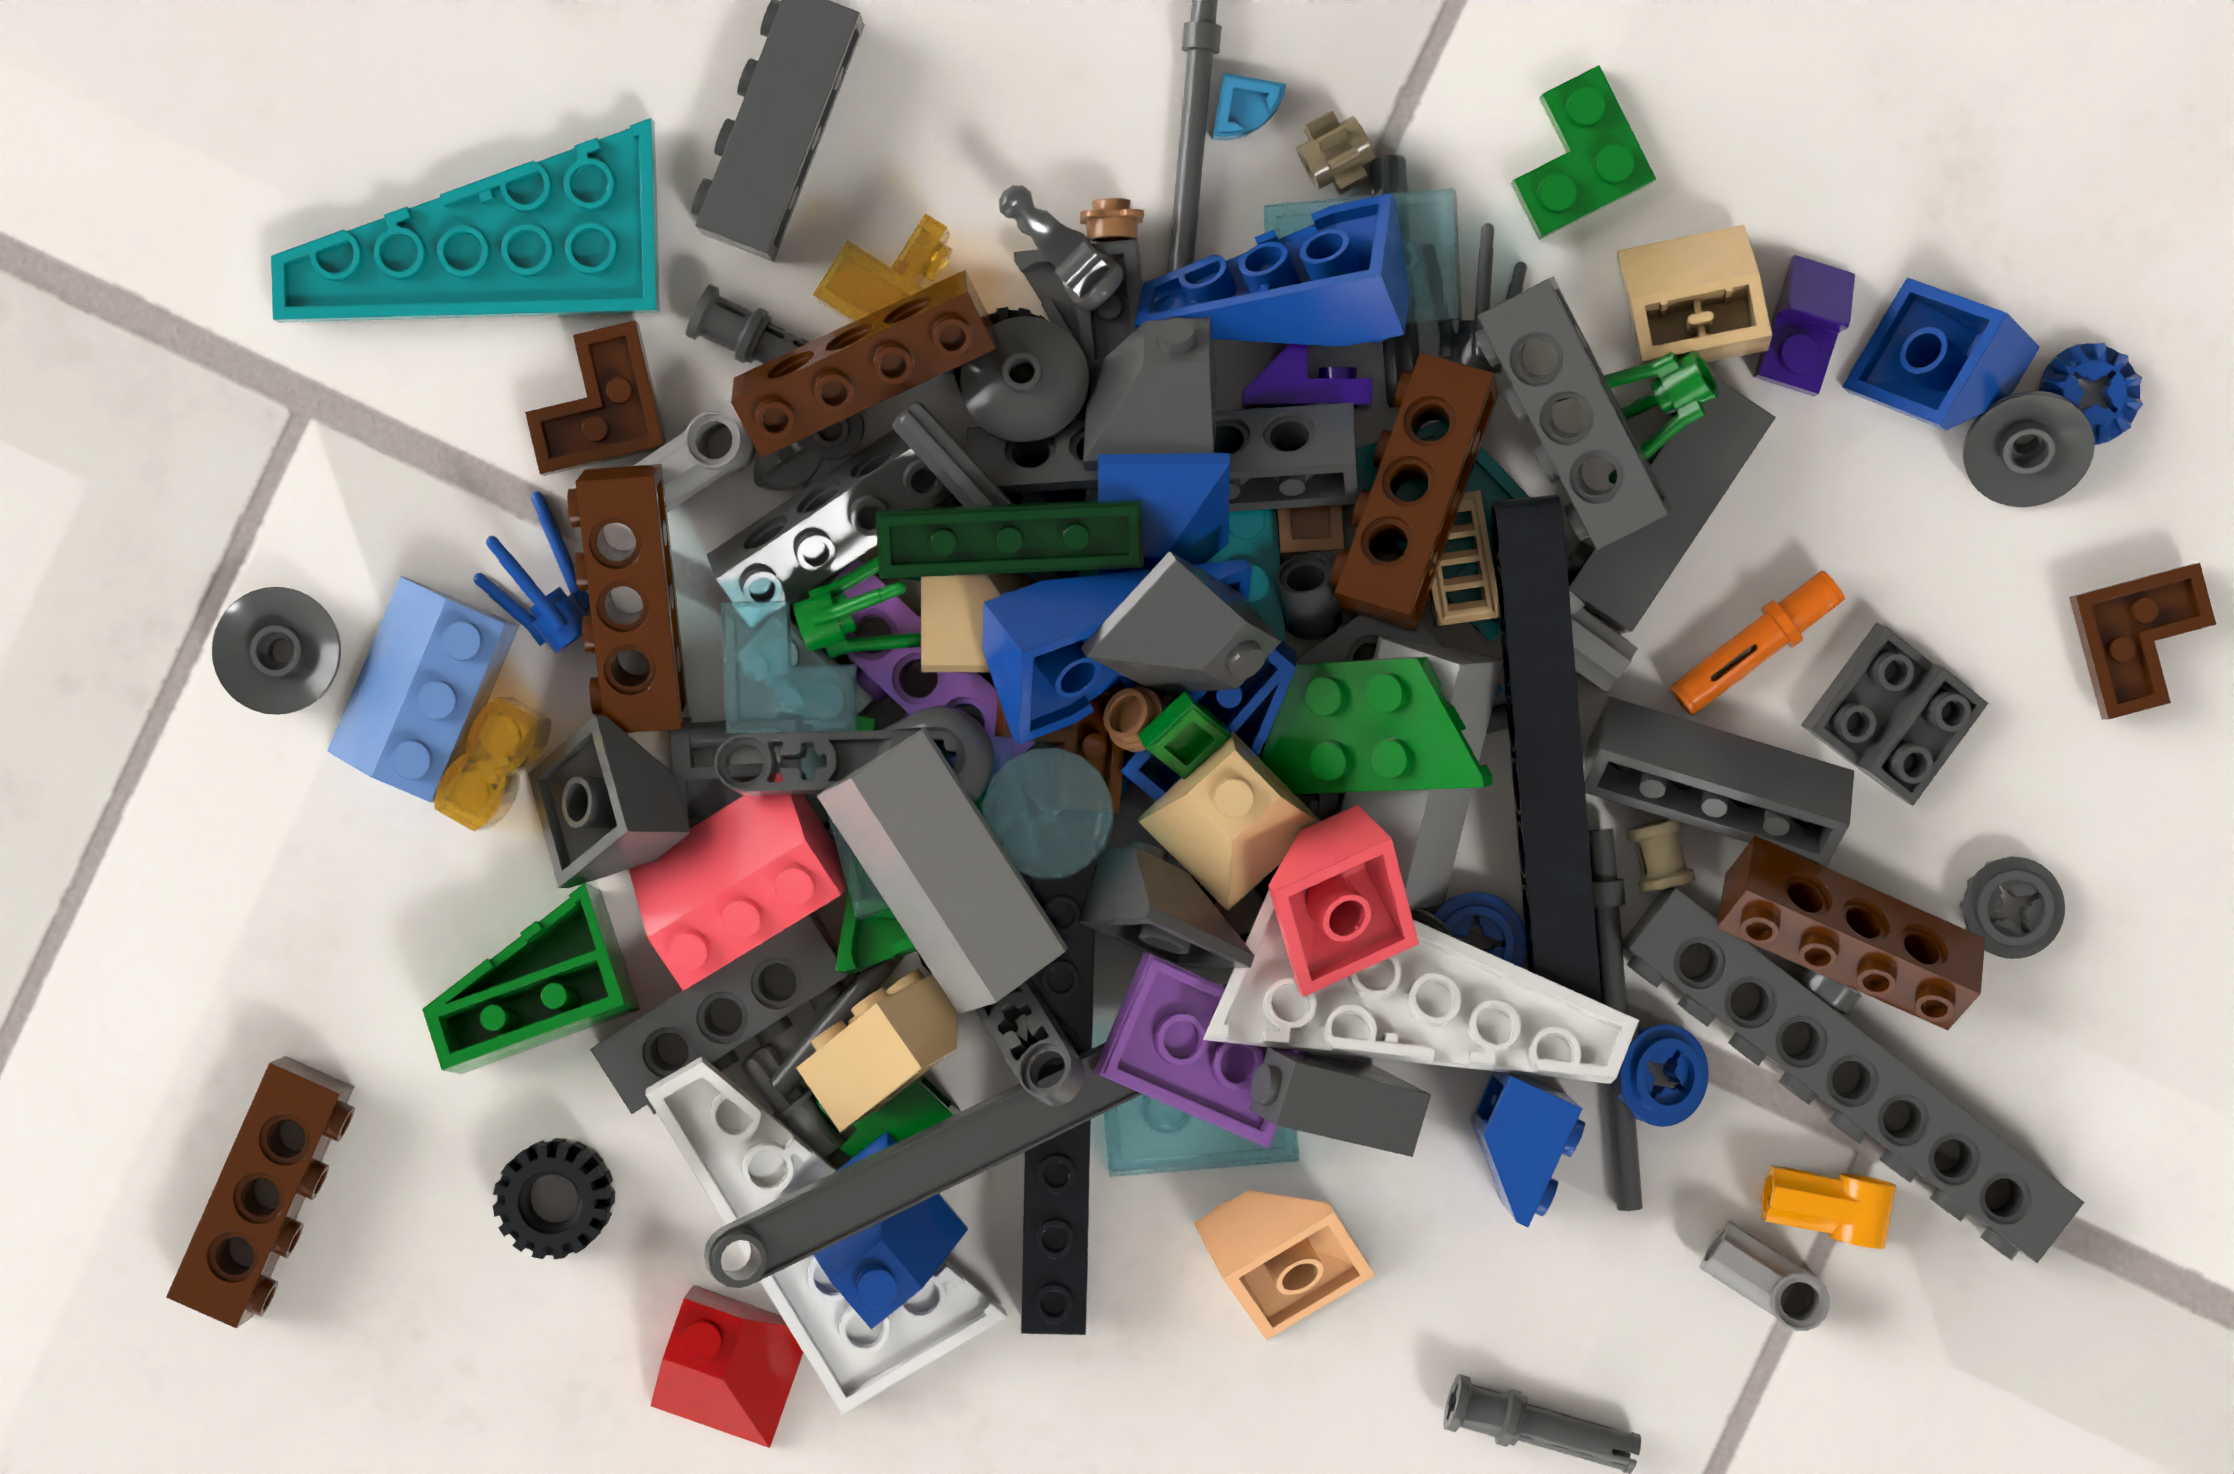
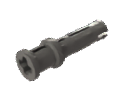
M709 284L701 295L685 333L691 339L695 340L702 336L735 352V360L743 364L745 362L751 364L754 359L764 364L809 343V341L801 339L785 331V329L772 324L773 317L768 315V311L758 308L753 312L720 296L719 288L712 284Z
M1461 1374L1456 1376L1451 1386L1444 1412L1443 1426L1445 1430L1456 1432L1461 1427L1493 1436L1495 1443L1504 1447L1514 1446L1517 1441H1522L1616 1468L1627 1474L1633 1472L1637 1463L1636 1460L1630 1458V1453L1639 1455L1641 1448V1436L1638 1433H1628L1527 1404V1397L1523 1396L1520 1391L1509 1389L1504 1394L1471 1384L1470 1377Z

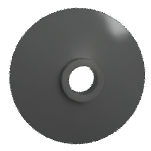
M1029 316L1014 317L994 324L996 349L963 364L961 368V393L968 412L983 430L1007 442L1018 444L1037 443L1058 435L1077 418L1088 395L1089 370L1080 345L1064 328L1043 318ZM1020 364L1032 366L1035 370L1033 378L1023 384L1014 382L1011 379V372L1016 366Z
M2045 391L2020 392L1994 402L1985 413L1979 415L1974 420L1964 440L1963 463L1967 476L1973 486L1988 499L2013 507L2042 505L2063 496L2084 477L2094 455V434L2084 412L2069 399ZM2035 435L2028 443H2015L2022 436Z
M285 587L261 588L237 599L220 618L212 641V661L221 685L238 703L253 711L264 714H289L305 709L315 703L333 683L341 659L339 633L327 610L311 596ZM281 639L287 640L292 646V656L285 663L276 661L272 653L274 644Z

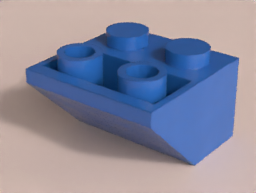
M1492 1071L1472 1115L1471 1122L1502 1204L1517 1223L1529 1227L1534 1214L1543 1217L1554 1199L1558 1181L1551 1177L1561 1155L1571 1157L1580 1142L1585 1122L1578 1118L1583 1108L1566 1093L1529 1076Z

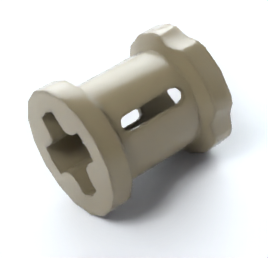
M1667 818L1625 830L1627 840L1634 841L1643 879L1638 882L1640 893L1667 889L1696 880L1694 870L1686 868L1677 832L1681 829L1682 822Z

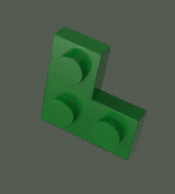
M1600 65L1542 93L1539 99L1566 153L1514 179L1511 185L1540 240L1652 184L1656 180Z

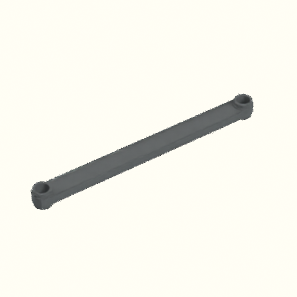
M1103 1043L1078 1055L1085 1069L1084 1083L1080 1092L1071 1101L1060 1106H1048L1030 1095L1020 1084L1015 1085L722 1226L711 1235L706 1243L704 1252L706 1267L717 1281L727 1287L742 1288L750 1286L1142 1094L1093 1073L1105 1045ZM1063 1062L1038 1074L1037 1082L1039 1087L1050 1088L1057 1084L1063 1076L1065 1063ZM735 1241H748L751 1253L746 1265L736 1271H724L721 1265V1257L725 1248Z

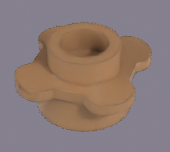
M1123 198L1093 200L1092 210L1080 212V224L1086 225L1087 239L1090 242L1096 243L1130 239L1137 240L1138 224L1143 223L1144 210L1131 209V200Z

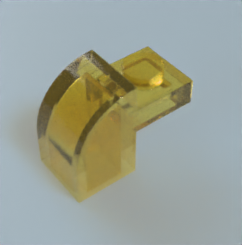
M925 213L891 268L847 240L813 296L819 303L851 323L924 289L919 286L924 277L933 282L945 267L953 252V249L946 245L951 236L949 230L945 225Z

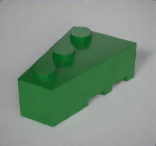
M583 883L569 894V899L539 922H533L520 932V937L492 959L484 960L422 1009L441 1070L463 1074L640 1010L601 890Z

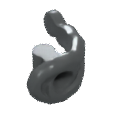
M1012 185L1003 191L999 198L1000 213L1006 218L1015 219L1019 230L1030 236L1040 253L1055 266L1056 270L1054 272L1061 278L1065 291L1073 303L1084 311H1091L1104 303L1123 280L1122 267L1111 256L1098 251L1083 233L1064 226L1048 211L1037 209L1034 206L1031 192L1023 185Z

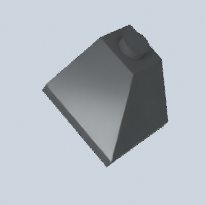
M1210 317L1145 321L1089 372L1083 456L1085 471L1098 470V454L1215 453L1217 375Z
M1169 551L1080 649L1087 657L1159 694L1182 693L1184 691L1198 692L1238 689L1247 678L1253 676L1261 669L1266 658L1281 643V640L1241 592Z
M606 715L593 716L528 773L558 888L575 887L656 861L691 833L687 820V811L682 802L675 775Z
M1131 841L1128 848L1101 850L1078 922L1183 969L1251 968L1255 955L1190 874L1165 861L1167 855L1165 851L1156 846L1138 841Z

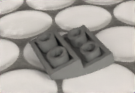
M1875 623L1801 726L1907 804L1914 806L1989 703L1945 667L1930 662L1890 628Z

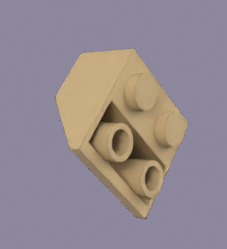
M1744 225L1617 250L1639 365L1653 362L1670 352H1673L1679 359L1695 351L1701 355L1706 363L1769 350L1772 331L1760 272Z
M917 969L892 985L887 992L884 988L878 989L851 1009L854 1017L848 1021L849 1026L841 1020L811 1041L816 1052L796 1067V1069L839 1132L878 1111L957 1049L956 1009L933 974L924 977L920 970Z

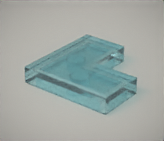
M790 600L721 603L726 733L856 731L858 729L856 664L792 665Z

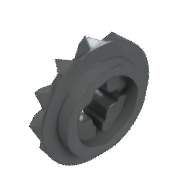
M2014 856L1986 862L1983 868L1967 880L1964 899L1959 905L1963 912L1965 929L1985 938L1984 951L2009 959L2026 958L2045 949L2058 935L2065 916L2064 895L2053 874L2033 860ZM1999 885H2001L2002 889H2006L2011 896L2035 895L2026 901V905L2019 909L2022 918L2020 923L2024 931L2010 918H1992L1990 920L1989 917L1996 914L1995 910L2003 905V900L2000 896L2002 891Z

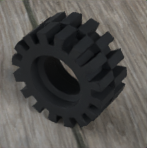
M555 1138L551 1142H544L543 1140L520 1152L501 1171L502 1177L495 1184L493 1195H497V1203L493 1205L494 1217H501L503 1224L498 1227L504 1237L510 1234L516 1240L512 1246L520 1252L527 1248L533 1251L531 1257L543 1259L546 1255H553L554 1260L562 1259L570 1253L575 1252L576 1254L586 1248L608 1224L612 1215L610 1209L615 1203V1191L611 1192L610 1183L613 1181L610 1170L604 1172L600 1165L604 1160L597 1153L590 1155L585 1151L586 1145L578 1141L574 1144L566 1143V1139ZM546 1175H560L574 1185L578 1194V1206L570 1219L555 1223L546 1221L537 1215L531 1204V1190L539 1178Z

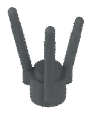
M1485 223L1481 228L1478 257L1475 320H1460L1458 322V333H1454L1436 248L1433 244H1427L1423 248L1440 332L1439 356L1451 357L1453 362L1499 374L1502 373V364L1500 363L1492 367L1485 358L1475 337V332L1483 328L1477 316L1490 309L1494 227L1491 223ZM1520 261L1514 267L1506 300L1518 295L1523 290L1527 265L1524 262Z

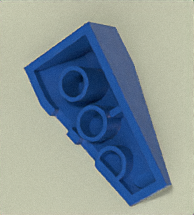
M1393 193L1326 207L1310 214L1314 224L1280 239H1278L1273 229L1254 237L1257 246L1234 258L1225 260L1222 256L1213 254L1143 283L1134 323L1135 328L1137 329L1145 321L1210 317L1212 339L1345 347L1365 342L1377 343L1391 337L1405 335L1410 290L1397 205Z
M1245 559L1194 565L1241 592L1246 600H1249L1252 567ZM1152 569L1045 580L1015 591L1006 592L999 597L984 602L982 650L1011 736L1018 745L1080 721L1094 712L1090 701L1121 682L1126 689L1138 684L1130 678L1087 657L1080 647Z

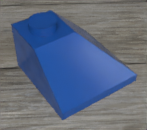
M1906 278L1842 387L1848 393L1947 431L1985 413L1991 404L2012 395L2040 346L2008 313Z
M1230 453L1098 454V501L1141 499L1144 567L1099 569V575L1153 569L1169 551L1193 565L1205 564L1228 545Z
M885 1131L837 1171L897 1143V1141L888 1131ZM939 1193L813 1256L830 1282L872 1330L923 1289L967 1232L968 1227Z

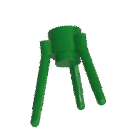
M1695 351L1679 359L1673 352H1670L1653 362L1604 375L1610 388L1658 375L1657 378L1650 381L1653 392L1622 408L1627 420L1657 405H1660L1667 415L1678 412L1675 417L1641 445L1647 459L1685 426L1706 416L1702 404L1719 396L1717 384L1709 367L1701 355ZM1563 398L1558 400L1557 402L1567 400L1570 398ZM1616 469L1608 476L1609 482L1612 484H1616L1617 481Z
M878 556L830 584L809 590L810 598L793 603L797 623L809 652L826 648L831 659L850 652L921 646V633L847 638L846 634L857 631L853 613L882 603L906 591V585L903 582H896L850 599L847 598L845 593L842 594L879 572Z

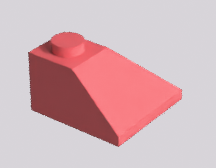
M1359 805L1300 830L1268 887L1297 990L1305 997L1416 946L1419 942L1392 838Z

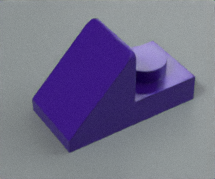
M1792 256L1770 324L1772 338L1769 350L1761 352L1754 378L1811 396H1816L1820 393L1838 333L1848 329L1851 320L1855 282L1854 273L1801 256Z
M1289 344L1243 390L1241 409L1353 402L1354 410H1368L1372 405V378H1357V368L1322 367L1319 368V378H1308V345Z

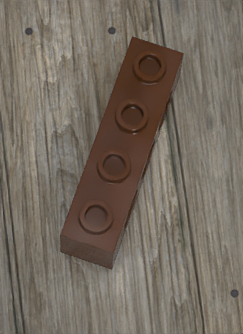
M965 269L734 377L731 403L758 454L762 458L995 350L996 343L993 323Z
M1421 352L1413 372L1405 370L1402 373L1394 398V407L1400 409L1392 431L1386 429L1382 431L1375 448L1373 466L1379 469L1371 491L1362 489L1354 507L1352 526L1358 527L1350 551L1346 549L1340 550L1332 569L1330 584L1336 587L1335 594L1342 609L1412 631L1417 630L1499 396L1494 373ZM1440 420L1449 425L1447 433L1438 440L1424 441L1416 436L1420 427L1428 421ZM1419 479L1428 483L1425 494L1415 501H1402L1395 497L1399 486L1408 480ZM1396 538L1407 543L1406 551L1395 561L1383 562L1374 557L1377 547L1385 540Z
M662 464L585 469L575 481L576 488L568 490L567 506L571 527H581L584 552H576L575 576L578 590H588L591 615H584L582 619V636L585 652L587 654L595 653L598 677H591L589 684L592 713L594 716L606 715L626 733L682 729L689 714ZM610 523L626 525L635 536L636 546L630 550L613 548L605 539L604 526ZM617 587L632 588L640 595L643 609L635 613L621 611L612 601L611 590ZM624 650L639 651L647 658L650 671L641 675L627 672L619 663L618 653Z
M1757 836L1753 837L1725 874L1717 929L1945 1030H1949L1981 994L1985 949L1984 937Z
M287 1056L269 1062L166 1298L234 1328L244 1324L254 1314L261 1317L265 1313L278 1286V1281L270 1278L280 1256L284 1258L290 1256L302 1233L304 1223L297 1221L296 1218L305 1198L313 1200L317 1196L328 1174L329 1165L323 1163L322 1159L332 1139L339 1142L342 1139L354 1115L355 1107L347 1104L354 1086ZM284 1120L295 1121L304 1130L305 1145L301 1151L291 1150L282 1142L280 1127ZM258 1178L270 1180L277 1187L280 1199L276 1209L266 1208L256 1199L254 1188ZM232 1237L243 1238L251 1245L254 1259L250 1267L239 1265L232 1259L229 1252V1243Z

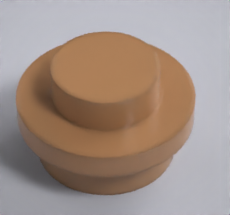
M1134 687L1118 691L1108 701L1103 717L1104 726L1111 740L1120 748L1130 752L1145 750L1146 748L1137 735L1166 709L1165 703L1159 694L1146 687Z

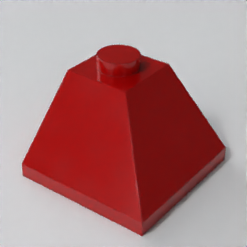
M693 1285L683 1298L662 1358L650 1406L770 1448L804 1352L781 1315Z

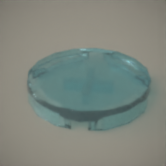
M1059 748L1032 749L1009 760L992 778L983 801V817L1019 873L1039 880L1065 879L1087 867L1105 850L1114 826L1113 798L1101 773L1082 756Z

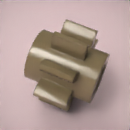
M1330 111L1305 125L1306 129H1304V132L1309 140L1297 146L1296 150L1309 178L1318 190L1333 182L1336 191L1341 195L1366 181L1365 178L1368 177V174L1363 165L1373 161L1376 157L1365 131L1354 116L1339 123L1334 112Z

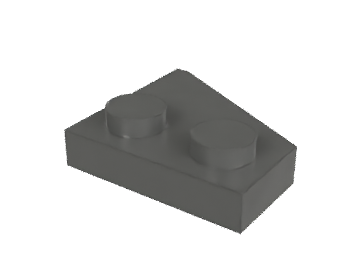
M1136 239L1092 244L1101 253L1111 256L1122 267L1123 280L1104 303L1091 311H1084L1073 303L1065 291L1061 278L1054 272L1056 270L1055 266L1038 249L1014 252L1016 265L1025 275L1041 301V306L1051 322L1064 328L1080 345L1085 355L1089 372L1136 330L1134 323L1142 290L1139 243Z

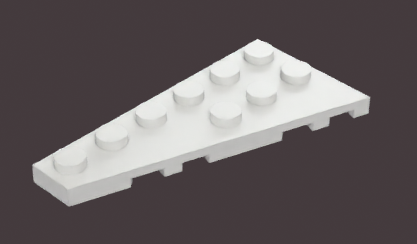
M1268 890L1245 942L1255 955L1251 968H1234L1203 1040L1611 1084L1617 1078L1639 1020L1413 920L1419 942L1418 945L1303 997L1297 990L1271 894Z
M702 1056L646 1088V1097L725 1225L838 1170ZM743 1240L735 1241L748 1261L751 1253L749 1242ZM813 1255L760 1280L842 1415L1007 1318L1003 1307L946 1260L943 1261L923 1289L872 1330L830 1282Z

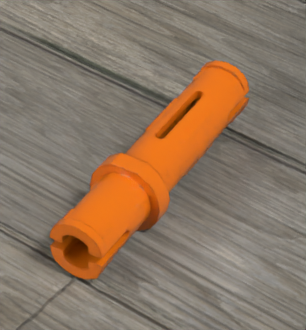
M1820 571L1778 604L1771 600L1761 608L1762 616L1669 686L1670 692L1690 716L1695 715L1734 684L1744 679L1751 671L1784 646L1789 645L1793 648L1803 641L1801 633L1846 599L1843 592L1825 571ZM1750 646L1752 647L1750 651H1748L1741 658H1739L1737 661H1735L1733 664H1731L1729 667H1727L1724 671H1722L1720 674H1718L1711 680L1712 675H1714L1725 665H1727L1729 662H1731L1733 659H1735L1737 656L1743 653Z

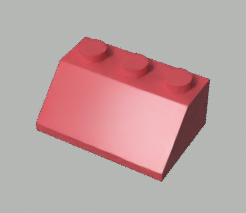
M781 772L776 774L774 782L783 781ZM742 795L691 827L690 834L656 861L629 869L647 938L683 991L842 895L849 885L851 866L804 795Z

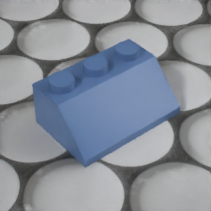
M400 576L327 752L371 778L428 802L447 800L517 634L519 625Z

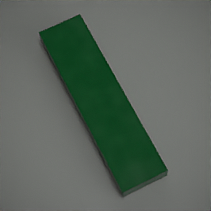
M1141 499L876 511L879 579L1144 567Z

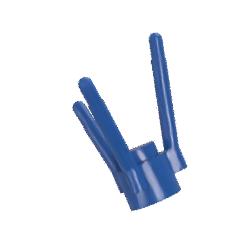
M537 491L532 493L531 500L571 594L567 596L561 587H558L545 596L518 561L495 536H489L486 539V545L534 605L529 610L533 615L484 574H475L473 580L492 600L523 625L539 646L547 643L554 654H557L582 636V619L584 615H589L590 603L587 591L578 590L575 566L543 494Z

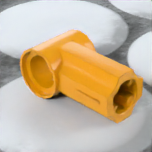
M1771 1165L1762 1191L1761 1219L1766 1222L1828 1233L1829 1238L1852 1245L1885 1249L1896 1184L1856 1174L1840 1173L1839 1178L1810 1171Z

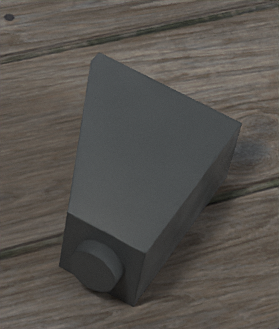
M1268 1047L1264 1062L1257 1068L1252 1079V1102L1249 1110L1276 1126L1413 1157L1431 1094L1372 1064Z

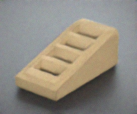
M1481 490L1464 493L1458 512L1469 511L1471 524L1453 526L1448 539L1473 536L1474 549L1443 553L1429 597L1434 627L1501 617ZM1476 562L1477 575L1443 579L1441 568L1443 566ZM1480 587L1481 600L1447 604L1446 592Z

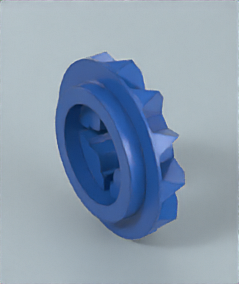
M2105 343L2078 344L2056 355L2045 368L2038 391L2061 395L2079 406V400L2084 392L2078 386L2079 381L2077 379L2091 383L2108 376L2109 378L2104 382L2106 386L2101 391V396L2106 401L2105 405L2107 407L2102 408L2098 404H2093L2081 409L2092 427L2095 445L2109 442L2130 429L2132 421L2143 405L2140 399L2142 377L2135 372L2129 363L2128 355L2107 347Z
M1475 891L1449 898L1433 914L1450 928L1457 939L1469 934L1470 925H1473V915H1478L1477 924L1480 925L1481 933L1484 936L1492 937L1495 941H1502V945H1492V948L1482 950L1516 966H1522L1527 950L1526 931L1517 912L1504 900L1491 894Z
M1660 1023V1025L1638 1028V1035L1630 1042L1617 1075L1620 1079L1621 1092L1616 1098L1628 1106L1632 1112V1118L1653 1126H1673L1686 1120L1701 1104L1708 1085V1063L1702 1046L1690 1032L1675 1025ZM1648 1062L1665 1063L1663 1073L1668 1077V1082L1674 1088L1660 1085L1652 1086L1655 1077L1649 1072Z

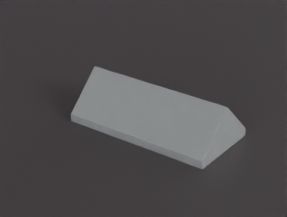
M1379 636L1373 659L1427 656L1441 682V691L1444 699L1455 707L1466 727V730L1462 731L1479 762L1504 660L1498 657ZM1473 788L1341 793L1337 814L1359 805L1392 838L1410 911H1414L1413 909L1417 907L1424 909L1444 904Z
M926 728L918 731L817 795V798L958 1014L997 1003L1068 949Z

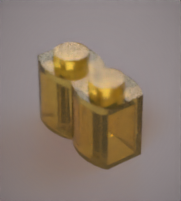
M497 697L488 703L477 715L471 726L467 738L466 754L459 757L449 766L439 782L435 795V810L472 831L485 830L496 825L508 813L516 799L520 784V774L530 768L544 751L550 736L551 719L513 697Z

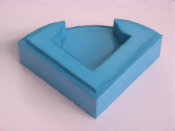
M1224 73L1212 140L1239 139L1263 127L1280 106L1286 84Z

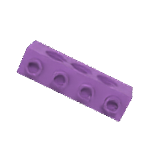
M856 558L833 581L860 567L863 563ZM873 575L842 594L845 593L847 598L850 599L877 588L885 587L886 585L876 575ZM896 596L853 613L857 631L846 635L847 638L857 637L861 625L872 618L884 619L890 627L891 635L921 633V618ZM921 646L886 649L875 654L865 653L864 651L846 653L861 668L853 678L879 703L888 695L907 712L901 719L918 710L936 706L957 709L964 705H974L979 708L984 716V730L991 738L995 758L991 781L987 785L989 790H994L1038 744V742L1028 741L1018 745L1014 739L995 737L998 694L995 687L979 672H937L938 682L934 691L926 697L915 698L906 691L903 678L908 667L916 662H921ZM953 756L948 762L952 769L956 765L957 756Z

